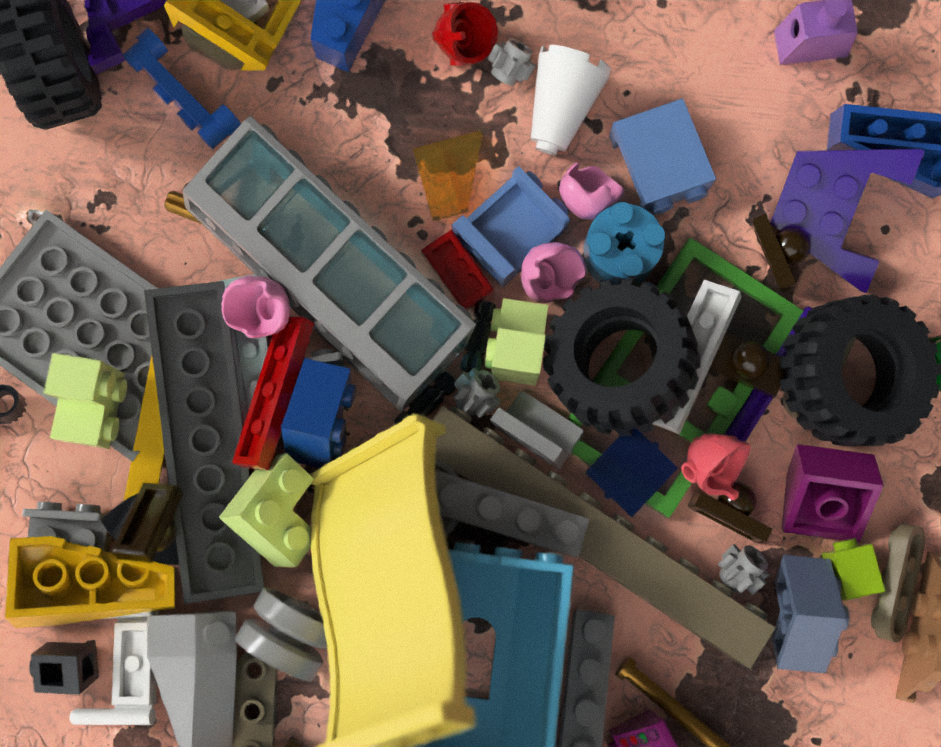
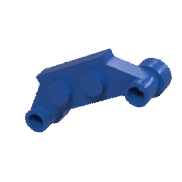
M149 28L136 37L138 41L122 55L123 58L137 73L143 69L156 83L152 89L166 105L173 102L180 109L177 113L179 118L191 130L198 127L200 129L197 132L198 135L211 149H214L226 137L231 136L241 125V122L224 104L210 114L158 61L168 52L163 42Z

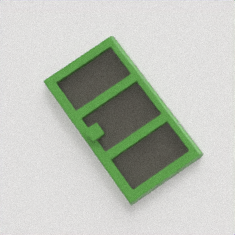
M688 238L657 284L660 294L662 292L669 293L676 300L678 307L683 308L686 315H688L704 280L740 291L742 298L726 332L745 341L759 342L767 351L774 354L778 352L794 324L803 313L802 309L691 238ZM626 330L593 379V382L606 387H619L630 384L642 377L648 371L656 356L657 343L653 336L639 330ZM709 369L680 434L652 424L654 430L644 434L640 428L632 429V436H619L616 430H612L607 435L597 432L592 425L589 427L585 426L571 413L567 419L582 428L584 432L571 454L665 518H670L692 482H689L684 477L681 469L682 464L687 462L688 448L693 442L692 440L706 433L724 435L753 389Z

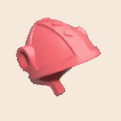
M706 433L701 435V437H695L688 448L687 462L683 463L681 467L684 477L689 482H697L699 488L707 494L725 495L731 500L739 498V492L733 489L732 486L748 458L751 449L750 444L739 440L733 435Z

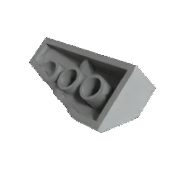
M225 610L147 616V658L160 690L161 699L167 710L178 747H232L237 642L235 640L236 612Z

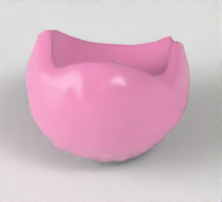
M576 162L561 178L559 186L561 199L569 211L577 217L594 220L600 212L620 202L625 190L624 187L612 180L598 167L589 166L578 170L580 164Z
M558 242L543 243L533 247L524 258L521 269V283L526 295L539 303H550L556 300L571 298L574 295V289L578 282L586 276V263L581 253L575 247Z
M250 275L231 282L225 289L221 303L223 318L229 327L245 333L248 338L273 335L283 330L289 322V299L284 287L275 280L263 276Z

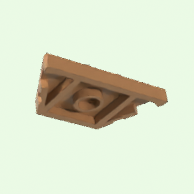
M927 551L919 592L914 595L911 614L913 619L911 628L905 634L902 642V652L905 656L895 698L909 703L916 701L917 690L928 693L935 688L939 681L941 682V554Z

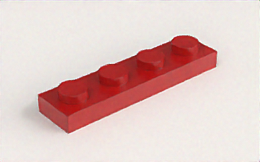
M289 317V322L285 328L272 335L232 460L233 464L243 468L269 471L272 459L276 453L281 426L299 376L306 349L310 343L314 322L305 317Z

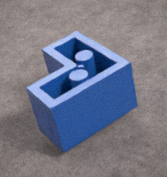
M304 358L281 426L285 453L297 463L321 468L324 464L332 462L335 458L343 455L346 444V436H343L346 420L341 418L344 408L352 407L356 393V385L351 384V369Z

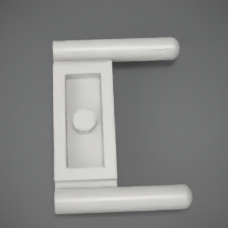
M159 611L105 618L118 619V623H115L112 679V705H114V708L73 709L69 716L70 722L73 725L154 724L156 712L153 707L156 704L157 682L147 658V616L158 615Z

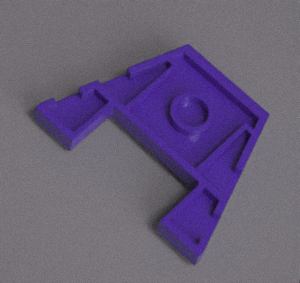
M84 0V6L88 12L86 33L91 52L88 55V60L96 75L126 61L122 56L123 52L113 34V30L164 7L167 0Z
M921 149L797 151L770 224L779 231L796 228L805 232L810 238L811 255L858 290L867 293L880 262L879 259L842 248L841 246L871 173H875L911 185L925 151Z

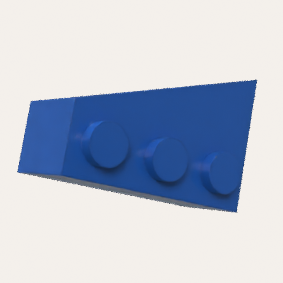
M316 0L310 38L316 58L349 73L386 0Z
M843 104L831 113L827 150H924V155L911 185L891 178L888 179L930 198L941 195V114Z

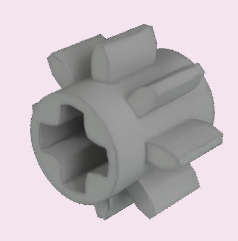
M509 38L507 43H496L488 57V60L493 62L492 75L501 82L511 86L515 85L517 80L521 83L523 80H528L536 67L534 63L530 62L533 51L521 41Z
M473 368L468 374L463 372L454 382V386L459 389L453 395L456 405L468 415L477 414L481 418L486 412L491 413L501 403L500 399L496 397L501 390L499 382L494 375H491L486 370L477 371L476 368Z
M733 544L722 555L723 559L718 563V566L722 568L719 575L723 584L733 592L742 593L747 588L753 595L766 584L764 579L769 576V573L766 571L768 562L757 548L748 545L740 550Z

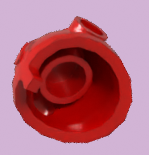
M479 3L444 4V13L439 18L434 32H432V38L435 44L449 58L450 66L475 64L483 61L491 53L497 43L498 27L495 17L489 9Z

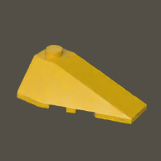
M54 536L10 538L5 619L15 628L56 626L175 608V567L157 562L120 560L112 553L103 551L101 548L74 544Z

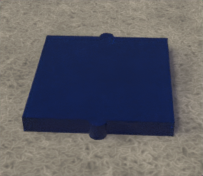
M637 428L632 429V436H619L585 472L605 492L604 497L615 501L630 517H633L678 469L658 449L659 444L657 442H650Z

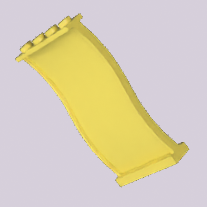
M414 414L406 417L402 422L386 431L378 433L374 438L358 447L350 449L348 453L332 462L324 464L323 467L310 474L314 478L311 484L315 486L311 514L313 576L325 630L330 669V712L326 743L316 747H416L476 726L474 707L467 706L465 703L466 653L464 626L459 593L440 520L436 493V438L445 434L446 429L445 425L430 420L423 415Z

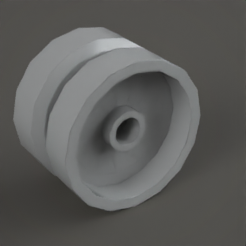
M264 587L253 606L258 615L265 621L259 619L245 620L235 638L236 642L247 652L268 665L290 676L312 682L324 662L321 655L313 647L328 649L321 613L297 598Z

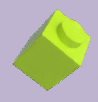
M856 538L832 543L834 550L822 553L824 559L831 560L834 574L841 581V600H851L885 592L872 544H858Z

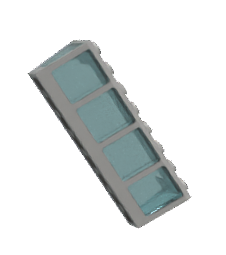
M251 115L243 121L183 189L185 208L255 275L270 278L280 283L287 293L290 308L300 317H305L314 322L313 329L337 352H341L342 357L400 412L463 353L476 326L470 313L461 305L452 303L444 295L443 289L436 281L431 278H425L416 269L414 262L408 255L403 252L398 253L388 243L386 236L380 229L375 226L370 227L360 217L358 210L352 203L346 200L342 201L332 191L330 184L325 178L320 175L315 176L305 166L298 153L291 149L288 151L278 141L271 128L265 124L260 125Z

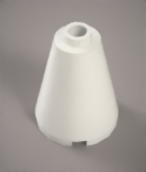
M550 45L548 50L545 46L541 47L538 57L531 140L537 143L535 149L550 155H556L558 150L566 151L609 79L611 67L607 63L600 60L597 67L588 61L590 54L569 47Z

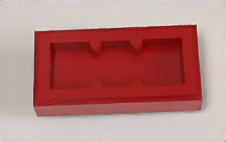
M452 229L421 249V254L457 305H461L468 311L478 301L484 300L494 293V288Z

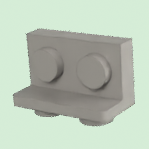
M37 502V509L23 508L22 516L30 517L28 537L54 536L65 539L67 542L86 547L90 545L109 552L111 535L101 523V520L107 514L100 513V505L76 504L75 512L61 511L62 503Z

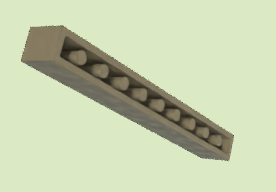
M444 406L440 408L433 421L445 425L446 433L436 438L435 458L451 466L456 474L465 480L588 518L589 522L579 557L738 664L751 669L775 630L774 626L765 621L768 614L749 602L742 606L733 600L734 592L722 583L713 580L709 584L698 575L701 570L689 561L680 558L676 562L667 556L665 552L668 548L656 539L647 536L643 540L634 534L632 530L635 526L623 517L614 514L610 518L601 512L599 508L602 504L590 495L582 492L580 496H577L566 487L569 482L557 473L550 470L546 475L535 468L534 465L537 461L524 451L517 449L513 453L502 446L504 439L491 429L485 427L481 432L469 424L472 417L456 406H453L451 410Z

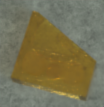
M481 130L413 148L414 159L432 221L468 212L482 143Z

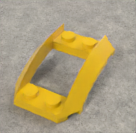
M167 0L164 7L173 28L180 21L244 62L240 71L265 70L268 66L269 60L301 0H278L262 28L220 0Z

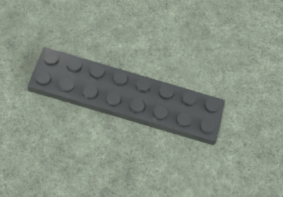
M224 281L144 290L169 485H178L184 493L173 516L177 528L176 544L184 604L261 592L265 587L261 555L219 518L250 477L249 468H243L232 463L243 429V419L231 328L226 324L221 311L222 296L225 292Z

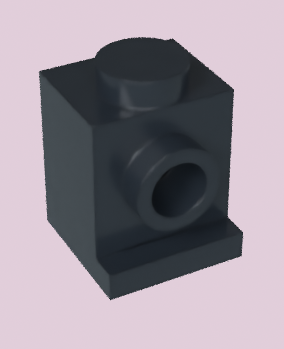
M88 640L85 643L46 642L31 654L29 672L33 677L34 693L80 695L99 678L96 640Z

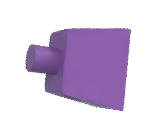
M821 0L804 2L797 5L774 30L780 65L847 57L857 36V25L852 0Z

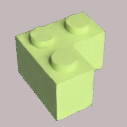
M503 298L502 308H494L490 331H496L497 338L488 339L485 368L492 369L491 375H494L497 380L536 386L541 370L546 336L544 333L549 305Z
M52 353L44 394L58 399L50 438L67 443L110 449L111 441L116 439L119 432V419L116 418L119 402L124 401L127 393V380L124 379L125 373L100 360Z
M287 453L275 455L269 471L255 469L219 518L274 567H297L311 548V527L292 509L314 478Z

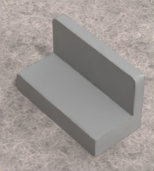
M524 391L518 394L507 411L499 407L490 419L499 431L558 470L584 434L582 428Z

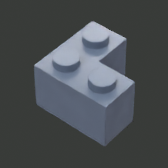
M783 555L774 581L780 614L771 637L777 669L826 673L831 658L837 656L838 640L842 630L846 631L849 625V610L847 606H843L840 597L841 581L838 576H835L830 559Z

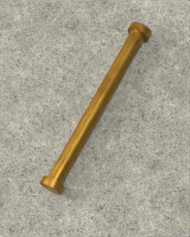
M630 656L626 658L617 669L615 675L620 680L627 679L707 747H732L638 669L633 658Z

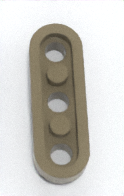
M904 523L899 525L896 530H893L889 536V559L887 567L881 573L885 592H881L878 606L874 608L871 615V625L875 629L877 637L895 643L903 638L907 629L925 548V534L922 527Z
M249 652L244 653L236 664L232 747H247L249 745L254 747H275L278 669L261 661ZM253 662L258 663L262 667V673L259 677H254L249 672V667ZM249 704H256L259 707V717L252 718L248 715L247 707Z

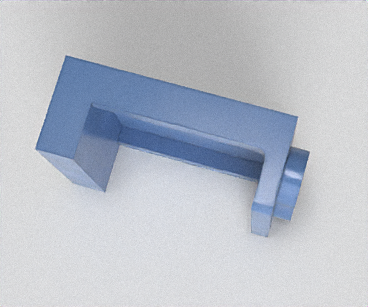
M683 98L613 122L609 138L614 149L620 148L640 198L639 207L644 208L648 212L651 211L653 215H658L674 207L673 203L686 199L687 203H692L708 195V191L716 181V177Z
M519 166L512 171V177L467 218L462 215L452 224L453 232L465 249L502 288L521 272L523 260L533 247L543 243L554 242L567 230L570 218L567 216L569 211L566 206L556 197L551 199L542 190L543 185L538 177L531 171L525 173Z

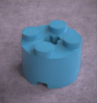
M618 202L606 208L593 220L584 241L583 252L588 272L599 283L600 281L612 279L614 284L618 285L621 284L623 278L635 279L637 284H640L650 275L661 258L664 249V229L660 226L657 219L642 207L626 202ZM625 243L628 247L621 251L617 248L618 244Z

